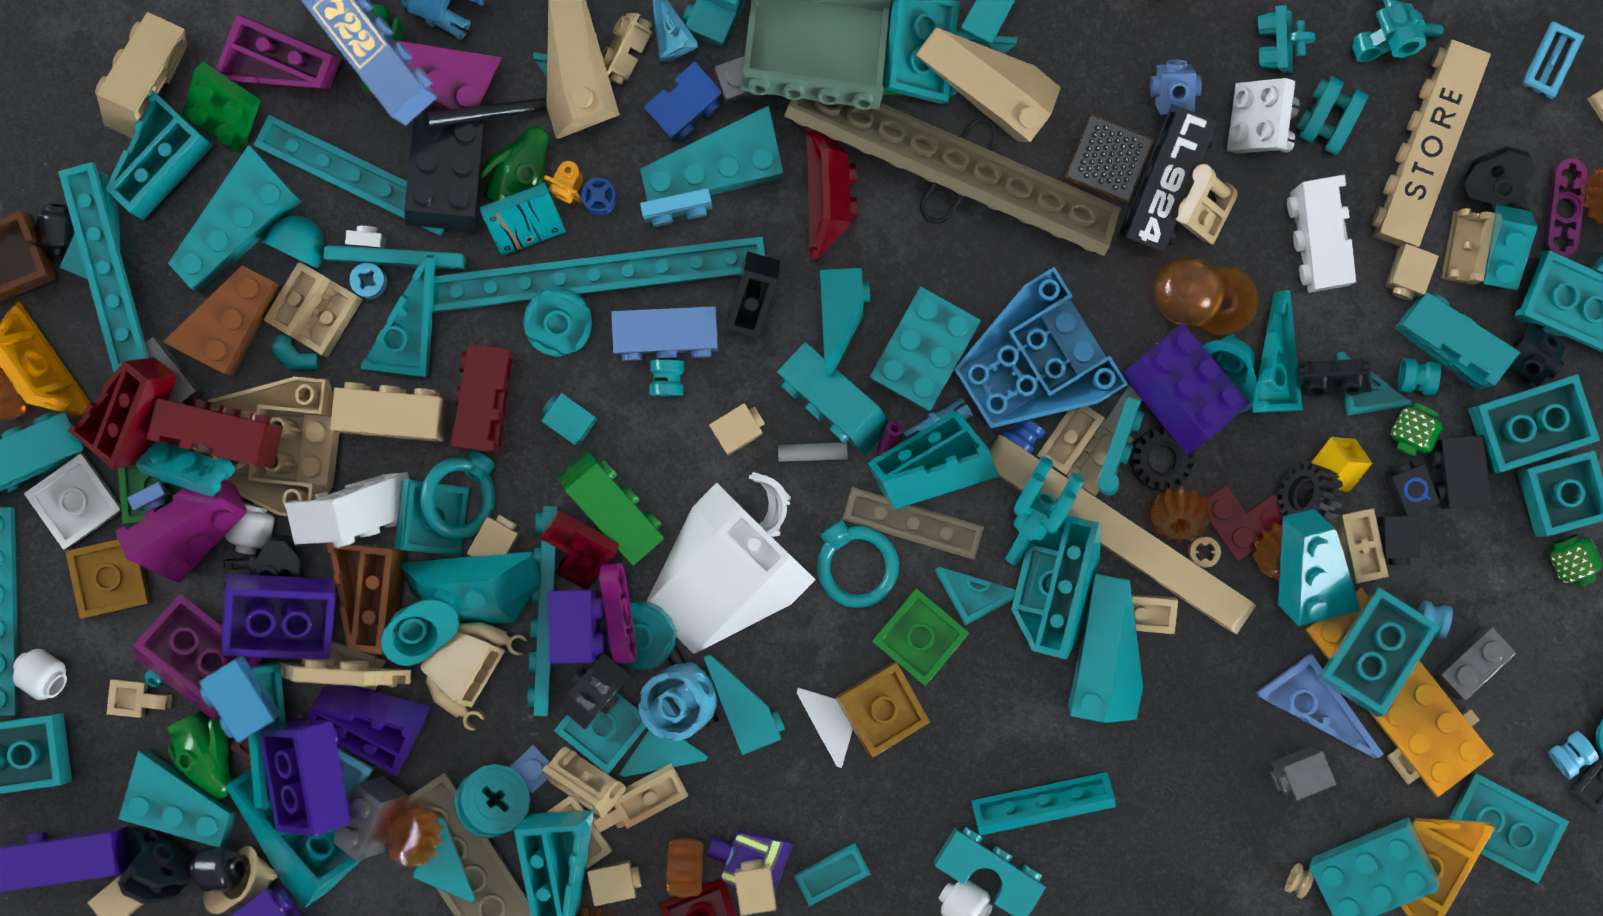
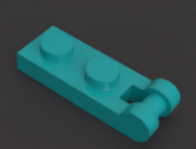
M1130 397L1126 399L1098 478L1099 491L1105 496H1113L1119 490V480L1117 477L1119 466L1121 463L1127 465L1134 446L1128 443L1132 430L1139 432L1145 412L1140 411L1141 401Z
M156 441L136 462L137 468L142 474L213 497L220 490V483L223 479L228 480L235 472L234 465L225 458L220 457L216 460L168 443Z

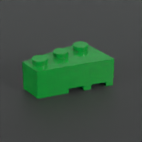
M587 449L558 474L557 478L567 494L607 537L620 543L618 550L634 566L664 539L658 530L662 523L650 510L644 514L636 505L640 501L637 495L628 485L621 488L614 480L618 474L605 460L599 463Z

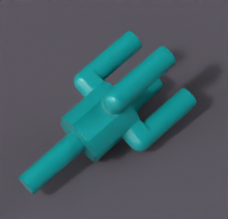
M1045 456L1040 458L1014 506V512L1017 516L1013 525L1018 529L1019 534L1006 556L1007 562L1012 565L1019 563L1031 540L1042 541L1048 532L1054 533L1059 529L1085 481L1081 475L1073 473L1058 499H1055L1047 492H1041L1040 489L1053 466V461Z

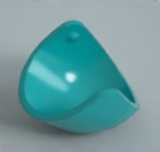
M295 215L278 220L269 229L262 241L316 269L319 268L323 261L324 247H326L325 236L320 227L309 218Z

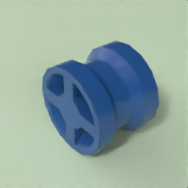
M593 178L582 187V202L592 214L606 215L616 206V191L606 179Z
M1031 420L1014 423L1012 428L1005 431L1002 436L1032 454L1034 451L1033 444L1037 439L1043 437L1045 430Z

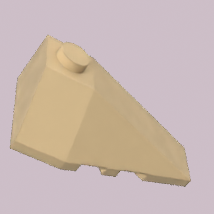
M940 28L934 29L915 54L917 58L1017 142L1032 141L1051 116L1061 89L1036 66Z

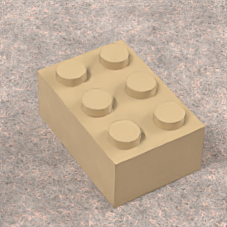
M345 382L344 388H334L330 430L343 434L445 442L449 401L441 398V393L431 389L415 388L413 395L406 394L405 389L396 386L380 385L379 391H372V387L366 386V384Z

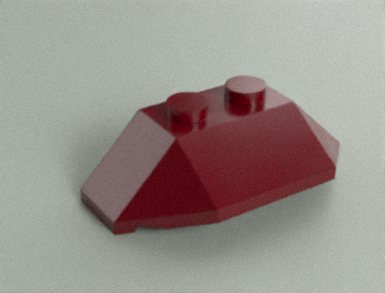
M806 127L810 263H816L850 228L851 218H857V197H850V184H856L855 163H849L848 153L833 139L829 138L826 134Z

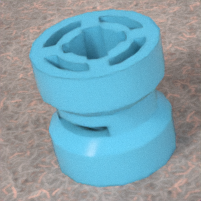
M1575 731L1568 736L1567 742L1562 746L1556 745L1548 751L1555 766L1568 779H1572L1579 774V769L1582 766L1591 765L1599 759L1594 747L1579 731Z

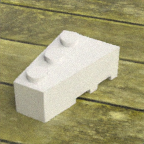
M1345 175L1302 182L1290 192L1291 197L1287 198L1288 213L1290 218L1295 217L1297 231L1293 232L1294 246L1297 252L1301 251L1303 265L1299 266L1300 279L1303 286L1307 285L1308 293L1346 287L1356 282L1352 239L1347 237L1344 219L1349 218V210L1347 206L1342 207L1339 192L1340 186H1346Z

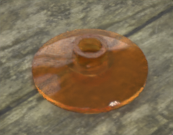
M1219 267L1203 274L1194 284L1189 298L1190 311L1196 323L1205 331L1215 335H1231L1243 330L1255 317L1259 305L1258 291L1252 279L1241 270L1231 267ZM1226 298L1232 300L1230 308L1221 309L1220 304L1222 300Z

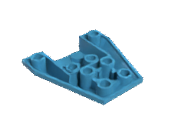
M1055 267L1023 286L954 369L990 428L1098 404L1128 385L1111 356H1105L1070 300L1072 294Z

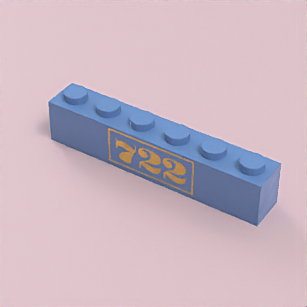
M301 0L391 117L407 125L437 98L429 87L433 83L432 80L420 67L415 69L409 62L413 56L400 42L395 44L391 39L392 29L381 17L375 18L370 11L374 7L369 0Z

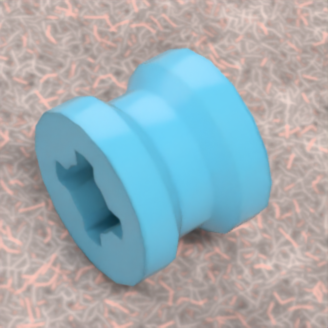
M361 263L352 270L350 285L352 290L361 297L377 299L386 292L388 278L386 273L377 265Z
M1422 600L1417 612L1441 626L1435 638L1444 640L1452 622V607L1447 605L1437 607L1431 601Z

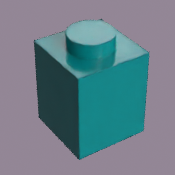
M563 393L558 398L552 396L541 411L545 415L541 421L577 447L598 420Z

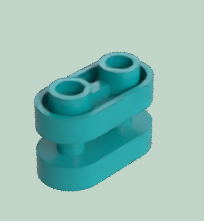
M1331 76L1328 81L1321 79L1312 96L1317 101L1312 111L1308 109L1304 111L1297 124V128L1301 129L1299 137L1311 143L1317 135L1326 138L1324 150L1337 155L1346 142L1369 94L1356 88L1351 96L1340 92L1344 81ZM1336 105L1342 108L1343 111L1333 127L1325 123V120L1332 106Z

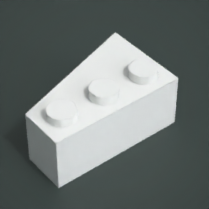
M408 472L379 475L346 485V489L329 495L327 492L315 494L316 500L285 503L294 544L333 542L334 547H341L354 543L355 536L367 537L380 533L379 527L383 525L384 527L397 526L403 479L410 480Z

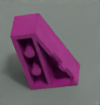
M236 15L215 70L234 82L330 89L342 57L250 17Z
M223 479L220 483V490L213 497L184 488L172 496L174 501L158 511L152 508L144 513V520L129 529L125 526L120 528L115 533L125 558L180 583L247 513L236 485Z

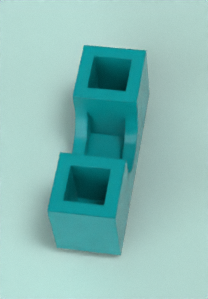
M955 827L935 858L934 866L964 885L974 871L981 868L994 870L999 875L1000 885L992 898L993 903L1012 916H1029L1046 888L1044 883L1039 881L1042 874L1026 864L1020 869L1010 862L1013 856L996 845L993 850L981 844L983 837L970 828L965 827L962 832Z

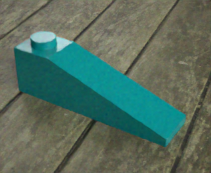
M251 769L227 784V791L281 882L304 908L329 892L362 861L354 860L332 842L337 829L317 836L276 832L272 807L260 809L254 806Z

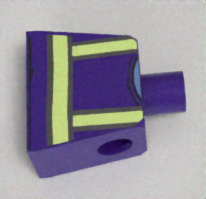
M738 830L733 844L713 837L706 857L725 863L720 879L736 888L734 872L735 869L741 868V862L761 859L762 865L770 864L775 894L792 849L793 841L786 838Z

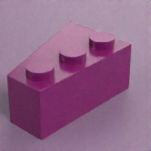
M393 40L395 44L400 42L411 53L413 58L409 62L415 69L420 67L432 80L433 83L429 87L437 98L431 104L445 111L479 106L502 58Z

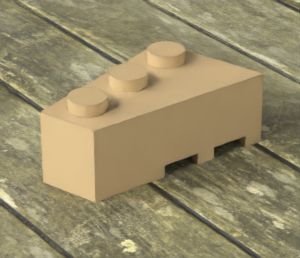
M149 12L146 13L141 22L137 21L133 25L128 44L124 49L117 51L112 63L113 68L107 77L103 76L99 80L95 90L104 126L132 139L136 132L134 131L138 120H142L150 103L148 98L152 90L158 94L164 83L170 84L188 46L184 28Z

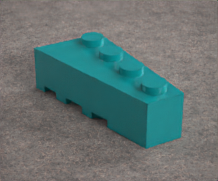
M769 106L640 169L647 201L707 188L709 194L714 195L784 179Z
M248 145L168 264L192 290L202 293L258 243L278 220L288 216L303 201L254 148Z

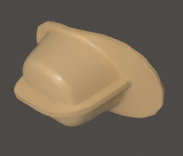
M245 846L239 850L245 862L246 871L237 888L228 892H204L203 901L205 908L210 913L219 915L237 904H247L264 890L268 889L269 885L277 878L276 871L270 868L264 859L257 856V852L253 847Z

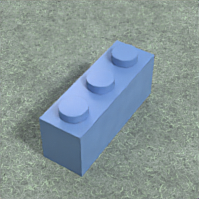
M716 306L611 311L613 353L616 356L621 355L622 361H641L642 354H656L657 360L677 359V353L691 352V358L711 357V351H719Z

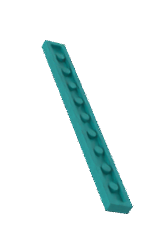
M763 237L435 276L433 313L531 301L536 294L543 290L556 287L573 290L578 295L739 276L747 251L765 256Z

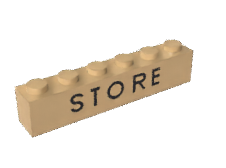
M1453 39L1443 48L1438 47L1431 63V66L1435 67L1432 79H1426L1419 98L1424 99L1420 111H1414L1408 124L1407 130L1412 131L1408 143H1402L1395 161L1400 163L1396 175H1390L1384 188V194L1388 195L1384 207H1378L1372 220V226L1376 227L1373 237L1399 247L1405 244L1417 248L1420 246L1491 56L1490 53Z

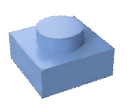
M157 482L127 499L134 511L145 510L148 512L152 508L156 511L165 506L164 499L173 494L167 483Z
M533 744L510 768L520 774L527 784L528 791L532 794L547 780L542 769L551 761Z

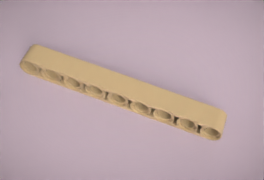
M998 435L989 452L998 471L999 478L1020 492H1023L1039 459L1006 437ZM1051 468L1040 491L1047 492L1055 499H1058L1069 479ZM1080 488L1067 515L1101 523V546L1236 635L1256 607L1253 602Z

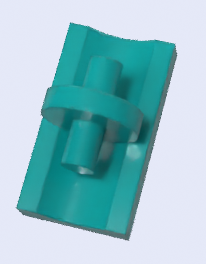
M1286 5L1275 6L1276 12L1258 16L1259 35H1276L1277 46L1260 48L1259 63L1262 68L1279 69L1283 74L1294 73L1293 45H1295V56H1305L1306 44L1315 42V33L1305 32V21L1303 20L1294 21L1295 33H1292L1291 11L1287 10Z

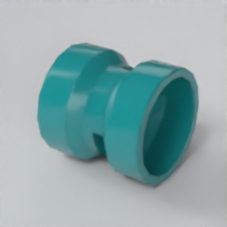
M1403 358L1398 373V391L1411 393L1416 389L1422 395L1435 396L1440 384L1441 364L1432 361L1419 364L1416 359Z
M651 360L650 372L653 374V382L649 387V395L659 397L684 396V385L680 382L681 375L684 373V361Z

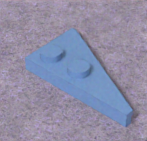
M1312 654L1307 655L1256 692L1258 697L1372 758H1379L1383 755L1342 695L1317 679L1323 669Z

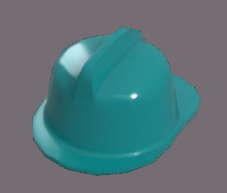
M1234 333L1227 334L1224 339L1207 342L1203 346L1250 402L1239 413L1248 411L1253 407L1257 385L1254 372L1255 356L1253 350L1244 341L1237 339Z
M436 599L421 600L410 607L402 608L394 614L390 623L383 631L381 638L383 653L390 661L398 665L410 666L421 663L456 634L459 626L457 612L448 603Z

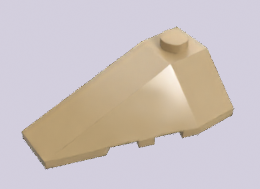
M549 0L546 106L557 139L620 115L586 0Z

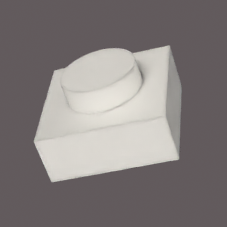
M357 226L356 231L346 230L345 244L349 247L385 249L387 238L381 233H377L378 228Z

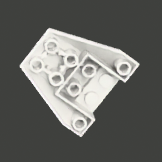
M716 483L692 507L646 602H651L663 608L672 619L676 629V637L695 654L791 605L816 579Z

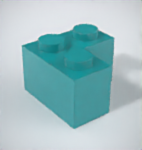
M696 0L695 5L689 3L682 21L695 39L724 51L746 0Z

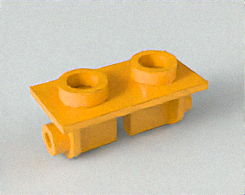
M565 161L561 163L553 178L545 175L544 179L548 183L549 191L553 193L554 197L567 204H571L572 200L582 203L578 192L583 184V176L574 162Z

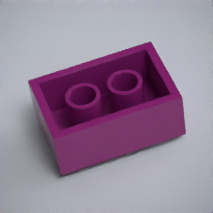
M179 594L133 645V657L214 720H217L220 715L215 707H209L200 693L202 687L199 682L240 656L221 655L222 626L182 594ZM244 656L250 667L262 664V657Z

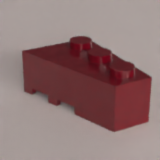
M468 344L467 352H462L460 373H463L461 386H458L456 391L455 406L457 407V412L452 424L451 447L460 450L501 454L513 352L510 349Z
M155 357L123 361L102 387L103 393L95 403H89L84 409L86 414L78 423L72 424L67 431L112 469L136 465V462L150 448L152 440H147L156 399L169 400L178 376Z
M191 398L190 404L156 399L147 440L179 445L181 448L194 449L255 466L274 467L283 427L270 424L271 417L250 413L249 419L240 417V409L221 405L220 410L217 411L211 409L212 402Z

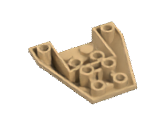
M292 377L206 400L212 402L211 409L219 411L221 405L240 409V417L249 419L250 413L271 417L270 424L283 427L273 468L227 459L234 465L235 472L226 481L236 485L241 497L276 515L288 516L285 503L316 500L315 494L322 492L329 494L334 484L340 432L330 430L334 394L329 380ZM194 450V451H193V452H195V453H198V454H201V455H204V456H207V457H210V458H213V459H216V460H217L218 458H220V457L214 456V455H212V454H210V453H206V452H202V451H198V450Z

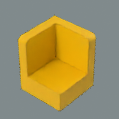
M1331 437L1311 462L1337 473L1339 476L1338 480L1342 481L1343 484L1338 490L1343 492L1351 491L1373 464L1356 439Z

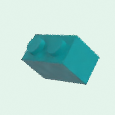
M1497 205L1494 212L1496 216L1483 284L1518 290L1538 226L1531 211Z

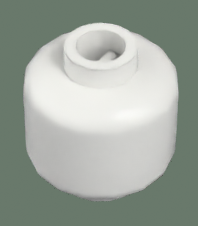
M243 502L247 513L229 530L225 538L231 544L236 545V552L255 555L257 549H263L271 539L275 520L274 516L267 512V509L255 503Z
M33 649L28 653H23L14 662L13 681L15 686L36 700L54 698L65 687L67 676L64 663L43 649Z
M969 879L965 885L959 881L955 885L949 882L939 897V900L943 902L941 907L942 916H989L993 905L989 903V893Z

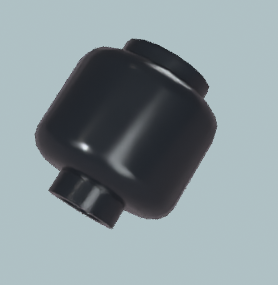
M47 204L46 209L40 210L37 214L36 236L38 244L47 247L48 254L65 255L75 233L68 206L66 204Z
M232 846L205 847L198 852L190 866L192 880L204 892L232 891L238 887L246 871L245 862L239 851Z

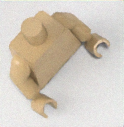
M485 622L460 623L456 634L421 663V670L427 675L426 684L433 701L456 718L461 716L466 729L470 731L476 730L477 727L470 723L467 717L475 714L484 720L483 711L472 706L505 652L500 647L505 645L510 653L522 655L523 653L512 649L511 643L516 638L528 642L527 639L519 634L508 636L505 630Z

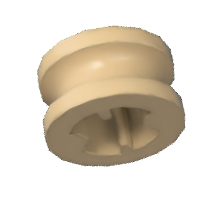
M1199 537L1190 543L1187 553L1190 561L1201 568L1212 567L1218 562L1221 549L1213 538ZM1199 544L1201 546L1209 544L1212 547L1213 551L1209 553L1213 554L1210 560L1206 558L1198 560L1196 553H1199V551L1195 550Z
M1297 863L1287 879L1285 891L1288 893L1295 891L1297 897L1303 899L1314 880L1311 870L1308 869L1306 871L1303 869L1302 864Z

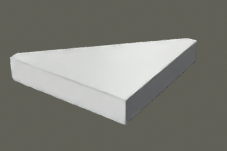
M798 688L797 695L837 767L842 768L853 731L852 726L836 698Z

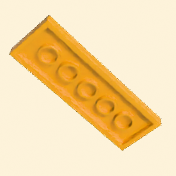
M1361 587L1355 592L1360 609H1362L1369 598ZM1360 611L1315 622L1305 631L1329 660ZM1420 661L1416 664L1385 715L1377 717L1370 713L1435 797L1442 795L1494 755Z

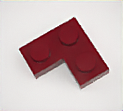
M1225 485L1197 504V507L1236 562L1282 532L1283 516L1280 513L1282 507L1278 506L1277 500L1279 499L1275 494H1272L1254 508L1245 512L1229 487Z
M559 510L546 525L540 537L541 540L567 553L559 563L555 574L585 590L598 576L600 567L608 564L614 557L620 544Z

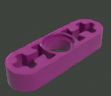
M1569 158L1558 163L1551 175L1543 247L1545 251L1550 250L1565 258L1576 252L1580 240L1587 168L1578 159ZM1571 167L1573 174H1577V178L1569 183V191L1575 190L1576 194L1571 192L1559 193V190L1567 188L1568 179L1566 176H1562V172ZM1561 199L1569 200L1574 206V213L1570 218H1563L1557 212V204ZM1555 223L1558 225L1571 224L1572 228H1566L1563 232V240L1568 241L1569 246L1559 251V245L1554 244L1553 240L1560 237L1562 226L1555 227Z
M621 563L602 565L600 567L599 580L612 658L616 664L635 663L637 659V642L625 570Z

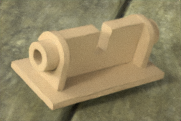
M626 13L625 16L619 18L613 29L615 37L610 47H605L601 52L608 76L610 73L612 74L610 80L618 85H622L624 80L628 81L638 61L637 58L628 54L629 49L631 48L638 53H642L652 34L650 30L652 23L643 18H640L637 22L640 16L638 13Z

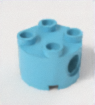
M693 662L677 663L656 674L643 686L640 693L642 696L639 703V714L644 725L655 736L660 738L666 737L672 739L671 741H681L691 737L713 718L716 709L719 707L720 698L717 695L712 679L697 664Z

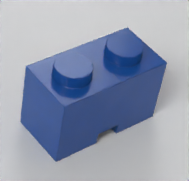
M693 62L674 79L677 83L675 89L669 94L663 89L643 107L646 115L672 143L678 138L681 141L686 140L697 129L694 125L703 116L707 119L710 118L722 107L720 101L723 99V92L696 62Z

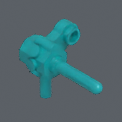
M1383 0L1385 8L1380 9L1376 13L1381 29L1374 33L1371 31L1360 33L1354 38L1352 48L1359 62L1374 60L1388 51H1391L1393 57L1405 58L1418 53L1426 46L1425 37L1440 38L1443 35L1444 28L1441 24L1425 23L1422 14L1414 9L1410 3H1403L1398 0Z

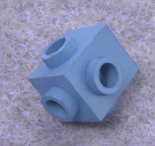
M1168 60L1166 65H1157V75L1151 76L1150 91L1151 97H1156L1155 105L1160 115L1168 114L1171 104L1195 112V96H1200L1202 90L1201 75H1196L1193 66L1187 64V61Z

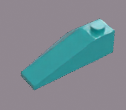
M1095 573L1068 702L1070 716L1105 723L1137 720L1143 691V680L1130 580Z

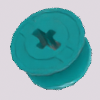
M492 764L479 768L463 779L456 790L454 807L458 820L467 831L478 837L494 838L510 832L523 821L528 813L530 795L527 784L519 773L508 766ZM494 795L498 801L494 803V807L490 808L486 802L489 800L488 797Z

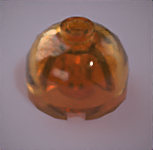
M1189 256L1173 259L1163 266L1156 276L1153 289L1156 305L1163 316L1175 324L1184 323L1186 327L1203 325L1214 318L1225 295L1223 280L1216 269L1203 259Z

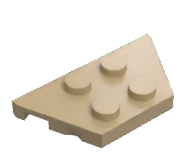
M330 658V660L306 659L305 663L278 661V664H281V676L294 682L357 686L392 685V683L411 684V670L369 667L370 661L348 660V662H341L340 665H335L334 658Z

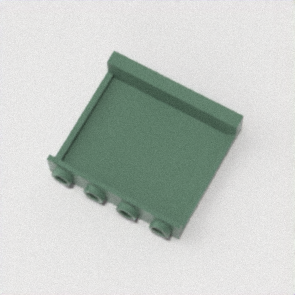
M751 0L740 90L749 91L755 95L770 94L784 96L790 100H814L826 105H850L862 110L879 109L884 92L882 82L891 0Z

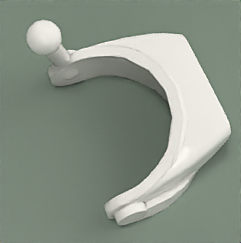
M752 472V475H749V479L759 482L764 487L769 501L768 512L759 525L771 537L780 536L781 532H779V529L786 517L787 505L790 504L788 500H790L791 496L774 479Z

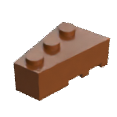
M241 266L176 328L163 343L223 374L234 377L281 285Z
M326 542L328 553H331L335 572L333 579L335 586L338 587L341 602L339 609L348 651L384 654L381 645L383 631L390 623L394 614L400 610L404 575L401 565L405 562L406 550L351 544L334 547L333 543Z

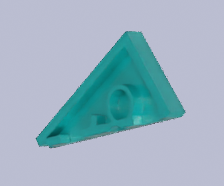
M426 255L421 265L417 267L410 284L396 303L387 319L386 325L375 339L376 342L368 356L361 363V369L423 377L429 374L436 256Z
M1290 290L1273 293L1252 407L1253 413L1303 410L1301 390L1297 378L1299 370Z

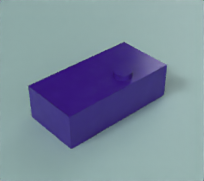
M129 826L48 837L47 831L27 834V841L0 844V892L114 876L126 871L128 868L127 862L131 857L125 841L126 829H129Z

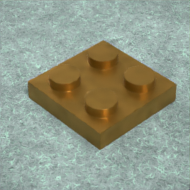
M118 539L65 551L80 619L151 604L143 566L125 558Z
M897 662L888 664L835 697L870 758H874L930 723Z

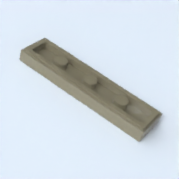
M854 487L851 488L842 518L843 521L870 527L886 534L975 560L984 530L983 526L914 505L894 509L886 497Z

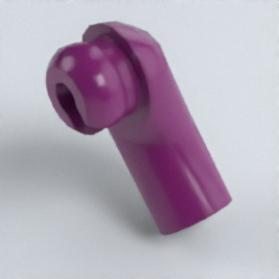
M891 421L887 424L879 439L876 457L895 447L903 432L901 424L896 421Z

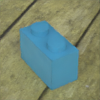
M244 656L238 657L199 682L202 687L200 690L202 698L209 707L216 708L222 718L220 719L222 729L230 738L234 736L237 742L245 739L281 715Z

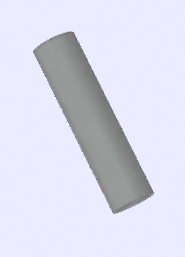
M847 442L778 445L779 462L848 460Z

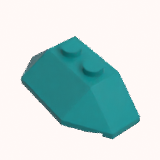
M1066 515L1056 532H1048L1042 541L1035 539L1029 543L1025 552L1011 610L1032 651L1067 660L1084 627L1094 574L1097 573L1100 563L1101 523Z
M532 552L403 562L401 565L411 594L419 601L436 599L448 603L457 612L459 624L469 622H485L487 624L515 622L542 581Z

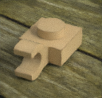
M112 679L110 680L106 714L143 718L145 717L146 708L172 709L173 695L147 693L148 684L146 682Z

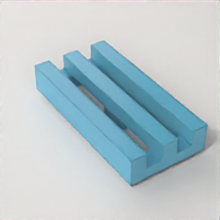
M1553 21L1549 25L1521 85L1534 88L1533 91L1537 93L1542 92L1550 99L1555 98L1584 36ZM1556 32H1558L1560 36L1537 81L1534 79ZM1567 38H1570L1572 43L1551 86L1546 85L1548 77Z

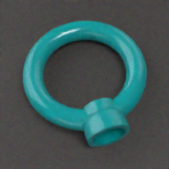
M471 451L467 458L452 457L441 461L427 474L421 489V509L426 522L437 534L451 540L467 539L478 534L486 518L492 517L496 496L494 484L489 474L495 467V464L490 458L480 452ZM453 471H463L467 477L478 482L482 494V502L478 514L471 522L463 526H452L444 522L435 507L434 497L437 485L446 474Z
M842 519L820 533L824 544L817 558V576L821 587L832 600L850 608H866L881 602L890 594L898 579L899 559L893 544L885 535L866 526L847 527ZM851 540H865L874 544L881 551L885 560L886 569L881 583L874 590L865 594L856 595L843 591L837 586L831 575L830 564L834 552Z

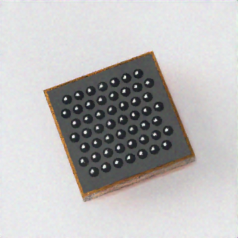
M1090 113L1064 179L1128 204L1154 139Z

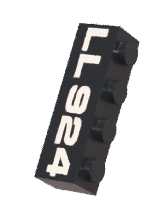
M1171 104L1119 232L1121 235L1165 252L1167 245H1172L1178 231V227L1175 225L1179 206L1189 194L1194 181L1192 176L1194 169L1198 165L1204 164L1202 159L1206 149H1210L1216 140L1218 130L1215 127L1218 121Z

